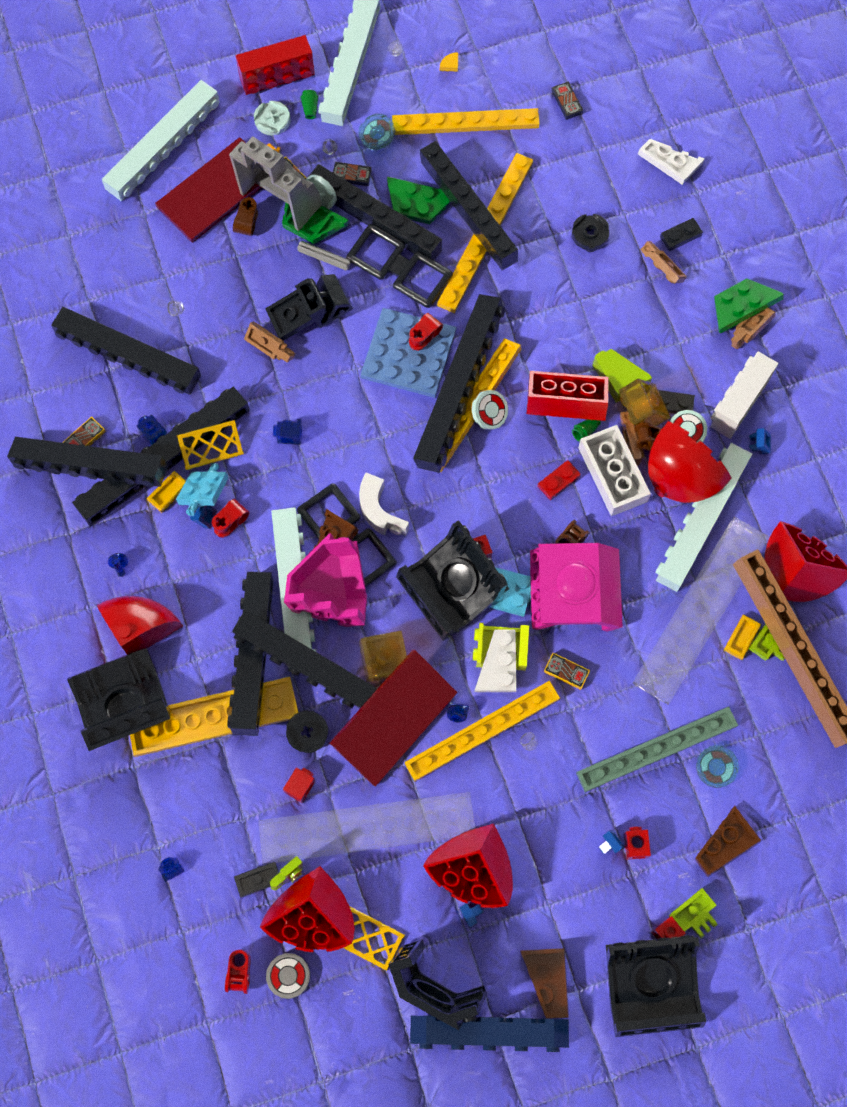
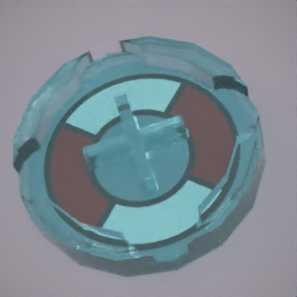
M384 114L370 115L363 124L361 123L358 132L359 138L364 146L371 150H379L386 147L395 136L394 123Z
M709 746L697 758V775L703 783L710 787H726L737 776L739 771L738 759L731 750L723 746Z

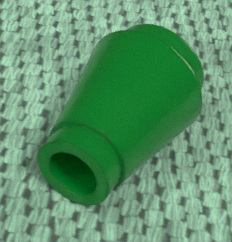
M305 90L300 97L305 118L315 119L319 97L316 91Z
M586 419L576 424L572 430L574 438L580 442L581 438L592 435L598 426L601 425V421Z

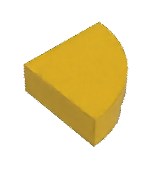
M458 52L451 53L442 59L440 71L458 72Z

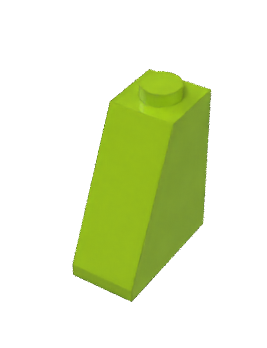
M613 349L606 352L604 350L600 351L594 357L593 367L599 376L608 377V391L616 403L650 386L651 375Z

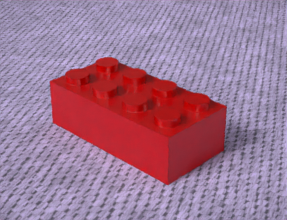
M306 35L235 55L239 78L246 95L255 94L265 89H272L282 84H289L293 81L315 75L313 54Z
M530 371L526 414L606 420L608 377Z

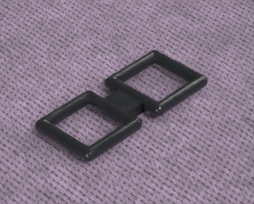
M369 224L347 254L346 259H349L351 263L379 280H383L387 273L390 272L397 277L393 283L394 289L422 306L430 308L453 276V272L419 251H416L410 260L401 256L406 247L404 242L374 224ZM371 233L396 246V249L380 271L356 257ZM418 261L443 274V277L427 299L402 285Z
M334 483L328 485L297 508L298 514H301L302 519L318 539L320 537V527L307 510L331 493L334 494L350 514V517L346 519L347 522L353 525L361 518L357 510ZM370 528L365 529L360 534L357 532L352 541H357V544H360L366 538H369L387 562L364 578L365 587L397 564L396 559Z

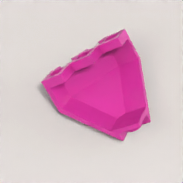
M330 533L287 575L284 603L292 612L298 614L302 611L311 613L312 618L326 622L328 619L336 620L338 625L344 627L365 625L367 594L357 541H351L345 537L335 539Z

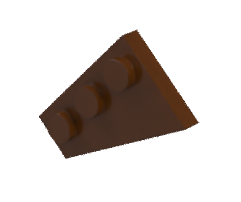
M326 509L324 515L326 518L323 526L320 527V537L317 545L330 533L335 539L345 537L352 541L359 529Z
M734 805L730 813L695 857V861L706 876L709 877L759 844L761 839Z
M565 949L520 951L546 1019L569 1018Z

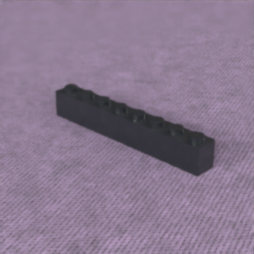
M434 141L420 149L421 164L500 269L503 271L518 262L517 247L438 143Z
M320 164L310 173V175H318L330 183L336 193L337 200L335 206L366 225L374 224L406 244L405 248L412 253L419 251L435 260L442 251V239Z
M62 307L51 324L55 332L54 334L62 340L66 338L77 347H86L95 355L101 354L110 362L121 363L126 369H134L146 378H154L159 384L163 386L169 385L181 394L187 393L190 395L201 377L198 367L68 308Z
M23 437L14 438L7 455L13 466L21 470L26 468L37 472L48 471L57 475L62 473L73 477L84 476L94 480L99 478L110 482L121 481L130 485L134 483L143 484L147 487H161L168 468L163 456Z
M247 572L246 579L242 581V590L245 591L244 598L241 597L240 609L243 612L247 610L268 624L270 622L274 582L271 572ZM237 640L236 648H239L238 655L234 657V668L237 669L236 675L232 676L234 695H230L232 715H228L227 726L231 729L233 735L258 736L266 653L264 652L261 655L251 649L253 645L245 642L242 644Z
M244 610L231 632L235 634L233 638L242 644L245 642L253 645L251 649L261 655L264 652L271 656L269 660L279 666L282 663L287 665L289 672L296 676L304 675L307 677L306 682L315 687L319 684L325 688L324 692L333 698L336 695L343 699L342 703L352 709L354 706L360 709L377 690L376 687L247 610Z

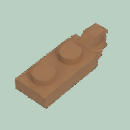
M647 241L640 249L645 257H650L654 261L653 264L656 268L666 274L665 277L671 283H683L687 278L664 251H660L651 241Z
M767 308L739 323L733 333L734 337L731 339V346L738 350L744 342L749 343L776 316V312Z
M256 322L250 323L244 340L273 360L282 359L287 363L293 360L296 353L287 348V344Z
M632 411L621 412L620 420L623 427V437L636 465L639 466L642 458H644L643 449L637 447L638 436L634 431L633 425L636 418Z

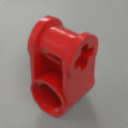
M426 313L411 328L409 346L416 351L424 349L441 332L444 325L431 314Z
M236 499L230 500L212 519L215 534L221 538L229 536L239 525L246 521L250 512Z
M235 950L230 954L225 980V992L232 990L243 991L244 994H248L251 956L247 951ZM240 953L245 956V963L241 967L237 966L234 960L236 955ZM233 981L242 982V984H234Z

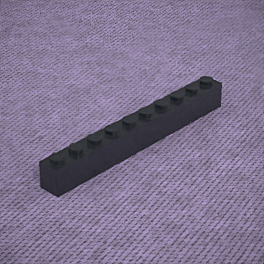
M479 294L413 457L417 468L440 473L442 466L446 464V455L453 446V437L460 428L461 417L466 413V404L473 395L474 384L479 380V371L486 362L487 351L492 347V338L494 333L498 332L500 318L505 313V307L499 297Z
M234 386L226 389L214 401L207 402L204 408L192 413L186 421L175 425L171 432L160 436L153 445L143 448L140 453L163 456L168 465V471L183 460L177 435L232 420L237 421L250 411L248 403ZM204 432L201 438L208 442L213 438L215 432ZM195 437L182 438L184 445L190 448ZM198 440L193 451L197 450L205 443ZM104 479L103 481L96 482L86 493L78 495L72 503L91 527L146 486L136 483L130 485L121 481L110 482Z

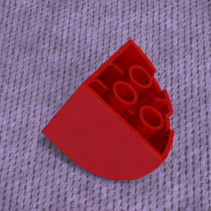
M670 421L665 424L657 435L649 455L648 473L654 487V492L660 497H667L683 503L698 502L712 497L721 491L732 479L727 468L721 461L717 462L710 455L713 451L701 440L697 443L688 436L690 432Z
M780 521L770 535L764 560L787 600L807 602L819 599L836 590L847 580V565L837 554L833 556L825 549L827 547L826 544L815 536L809 538L801 533V528Z
M121 596L106 600L97 605L101 615L126 654L145 647L149 648L183 627L180 620L167 607L145 597Z
M494 823L464 832L438 847L423 865L428 875L439 887L443 886L452 893V897L464 903L472 902L481 904V907L499 908L508 906L511 900L513 877L510 860Z
M321 866L300 878L284 891L269 908L260 925V928L279 943L282 944L284 941L296 946L295 949L306 952L324 949L330 952L352 944L355 932L353 915L344 894Z

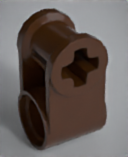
M246 197L241 200L233 222V232L248 236L253 235L258 217L257 203L253 198Z
M647 422L637 424L634 427V431L638 436L637 447L651 451L652 445L662 428Z
M574 519L557 537L555 544L583 543L590 532L582 529Z

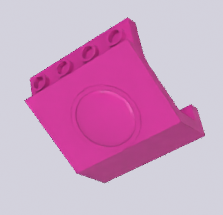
M601 543L538 544L539 548L530 550L532 629L540 630L554 625L570 624L602 625V630L607 632L623 628L619 549Z

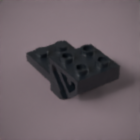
M335 274L321 275L317 284L312 278H307L295 285L297 290L265 308L279 339L282 341L314 322L322 328L353 309L340 280Z

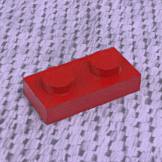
M567 460L540 481L537 487L549 500H552L576 481L581 474Z

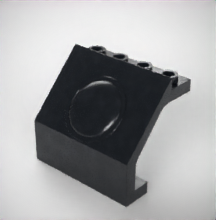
M459 520L451 525L447 536L422 559L409 567L404 565L399 568L396 575L397 580L443 641L467 627L509 590L504 575L496 570L493 561L483 553L480 544L474 541L470 536L468 528L462 525Z
M147 647L67 678L84 725L81 734L88 751L170 719V710Z
M684 935L673 938L639 940L627 943L619 942L606 945L609 1000L615 1037L704 1028L707 1021L705 1013H702L697 977L696 954L700 947L698 937Z
M423 939L401 946L388 964L401 999L460 1031L463 1022H470L477 1018L476 1015L479 1014L487 995L484 985L460 993L453 992L427 977L419 970L417 959L425 949Z

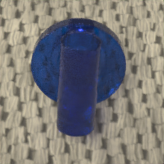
M115 553L109 556L108 565L115 569L119 577H123L126 574L123 567L128 565V557L122 553Z
M449 702L447 717L457 723L465 721L469 705Z
M175 857L165 858L161 861L158 868L165 882L185 871L179 860Z

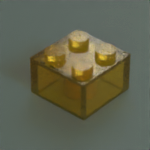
M636 379L618 390L621 395L620 401L627 408L629 413L628 419L632 424L637 425L647 422L658 426L671 418L656 384Z
M402 631L364 637L358 642L366 682L387 679L407 656Z

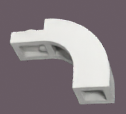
M365 473L359 491L361 511L365 520L375 531L382 535H385L387 528L396 535H406L409 530V522L386 513L379 505V498L385 487L384 479Z

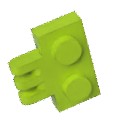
M765 623L748 649L765 661L769 659L771 654L784 661L785 657L780 652L781 650Z
M298 856L280 870V873L270 881L272 890L276 891L290 881L294 883L302 876L303 862Z
M703 888L668 915L675 919L684 932L691 927L699 938L705 936L699 929L700 927L707 933L711 931L706 922H709L714 928L718 925L709 914V911L717 905Z

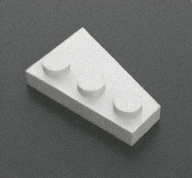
M649 139L638 152V155L682 185L705 160L702 157L697 159L688 156L689 153L682 151V153L672 150L671 146Z
M494 630L474 692H516L515 630Z

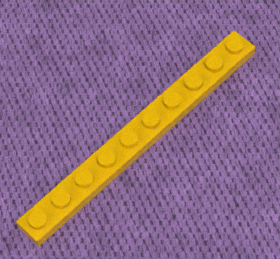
M518 153L514 156L487 208L500 226L533 164V159ZM473 234L453 272V276L448 281L437 302L438 307L454 314L487 252L475 234Z

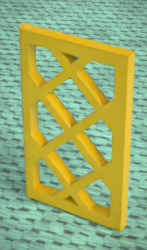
M235 420L177 435L185 470L244 454ZM232 426L233 432L230 437L220 432L223 427ZM208 431L215 432L210 443L201 438L202 433ZM218 435L228 440L223 450L213 445ZM193 436L195 440L191 447L188 448L184 445L182 438ZM198 440L208 445L203 455L193 451ZM231 442L236 444L238 452L226 453ZM211 447L220 452L219 457L213 459L206 458ZM191 453L201 458L198 463L189 465L188 457Z
M350 907L351 912L359 917V921L354 922V926L361 924L364 937L353 940L352 944L344 947V949L387 971L388 964L394 957L405 935ZM369 921L377 925L380 931L367 935L364 923ZM391 932L398 936L396 943L388 946L384 933ZM381 934L385 947L372 951L369 938ZM366 940L369 952L363 954L354 949L353 944ZM386 950L388 959L385 965L375 960L373 954Z

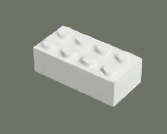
M759 351L754 357L750 356L744 365V369L738 373L734 380L735 382L726 391L723 400L716 406L715 412L711 417L713 422L710 427L731 439L770 381L778 363Z
M617 425L580 439L578 448L611 516L648 502L651 493Z

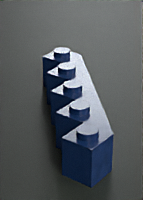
M411 1016L410 1044H419V1049H433V1044L451 1045V1050H464V1045L483 1046V1050L496 1051V1046H515V1051H528V1047H546V1052H560V1047L569 1048V1019L477 1017L473 1021L463 1022L460 1031L433 1016Z

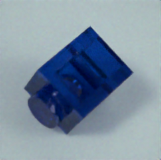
M152 414L150 416H142L138 420V425H136L139 433L150 446L160 436L167 434L166 429L162 427Z
M297 419V422L291 420L277 421V425H273V437H276L278 444L301 445L303 429L301 419Z

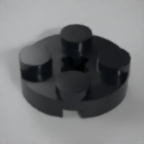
M593 214V216L581 215L573 224L571 237L580 248L588 252H594L602 248L608 241V222L597 214ZM586 230H594V235L587 234Z
M303 710L297 712L286 725V737L289 744L300 752H315L324 745L327 739V723L321 715L314 711ZM304 726L312 727L313 731L310 732V737L301 735Z

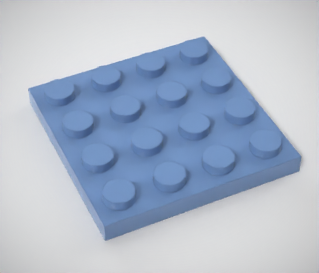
M382 308L360 375L361 378L435 398L456 333V327L443 324L441 332L424 349L416 351L409 346V333L411 328L421 318Z

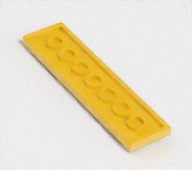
M291 677L264 682L259 727L289 721L298 712ZM234 690L168 705L170 719L130 735L133 756L138 757L232 734L231 729L227 726L228 715H232L230 695H234Z

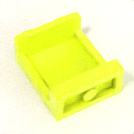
M479 623V628H475L474 641H478V648H473V661H477L476 667H483L494 630H515L516 670L526 671L529 626L521 625L520 628L484 626V623Z

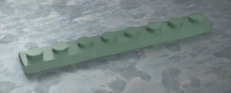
M727 707L576 772V775L586 793L734 729L738 724L730 708Z

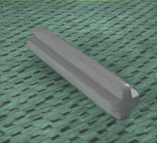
M300 241L297 247L298 252L343 270H348L350 267L349 259L304 241Z

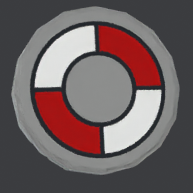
M285 953L277 956L270 962L266 973L269 989L281 998L291 999L300 996L307 989L310 982L308 964L302 957L296 954Z

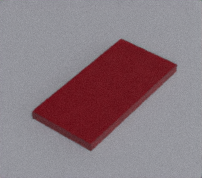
M240 137L155 203L156 207L192 243L239 207L242 199L251 197L262 188L255 183L244 196L240 194L229 156L241 141L246 143Z
M412 650L329 744L369 783L376 786L458 692L416 650Z

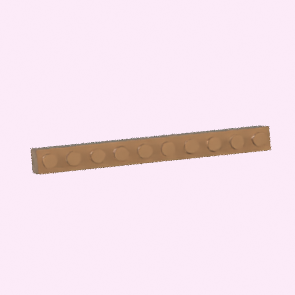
M759 549L741 557L733 563V566L835 748L847 744V706Z

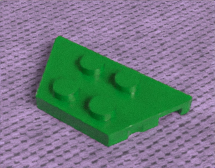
M387 177L392 208L410 220L430 225L437 215L446 210V206L450 203L441 189Z
M285 203V213L282 220L283 228L313 244L349 225L348 219L321 205L305 225L297 231L295 230L290 205Z
M746 278L715 295L714 302L719 333L725 332L784 299V294Z

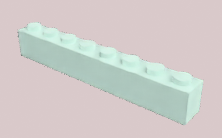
M380 0L353 1V13H350L348 16L349 25L348 28L344 29L343 43L340 42L339 56L334 59V71L330 72L329 86L325 87L323 97L325 99L319 105L318 112L321 114L322 122L339 126L344 124L381 8Z
M200 80L102 178L105 190L120 201L129 197L132 191L144 182L149 173L155 171L158 164L163 159H166L175 147H178L182 140L188 134H191L200 122H203L212 110L218 107L220 103L218 91Z
M733 443L730 444L728 449L723 448L719 458L727 468L732 479L717 494L693 503L692 507L695 508L693 513L688 512L683 521L686 526L683 530L679 529L674 537V540L677 541L675 546H669L665 557H667L665 564L661 562L655 572L659 574L656 579L657 582L678 592L752 453Z
M296 508L271 510L284 633L312 649L311 642H315L314 629L310 630L309 622H313L311 613L304 611L300 614L294 613L284 603L287 575L306 557L305 552H301V545H304L303 533H299L298 527L302 526L301 514H297Z

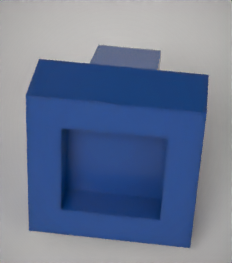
M765 428L757 429V432L749 435L752 441L757 440L754 445H749L752 451L761 452L762 454L771 453V435Z
M201 506L197 508L194 516H191L190 519L203 528L211 529L212 519L216 515L217 510L211 506Z
M609 830L603 835L606 842L598 848L603 854L611 849L616 854L625 846L613 830Z
M467 903L459 907L469 929L477 925L476 917L484 912L480 904L471 909Z

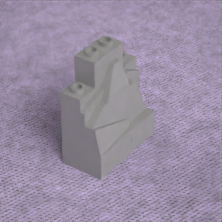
M252 136L247 143L241 141L229 154L240 194L244 196L256 183L290 205L295 230L299 231L321 207L320 194L314 183L307 181L284 160L282 154Z

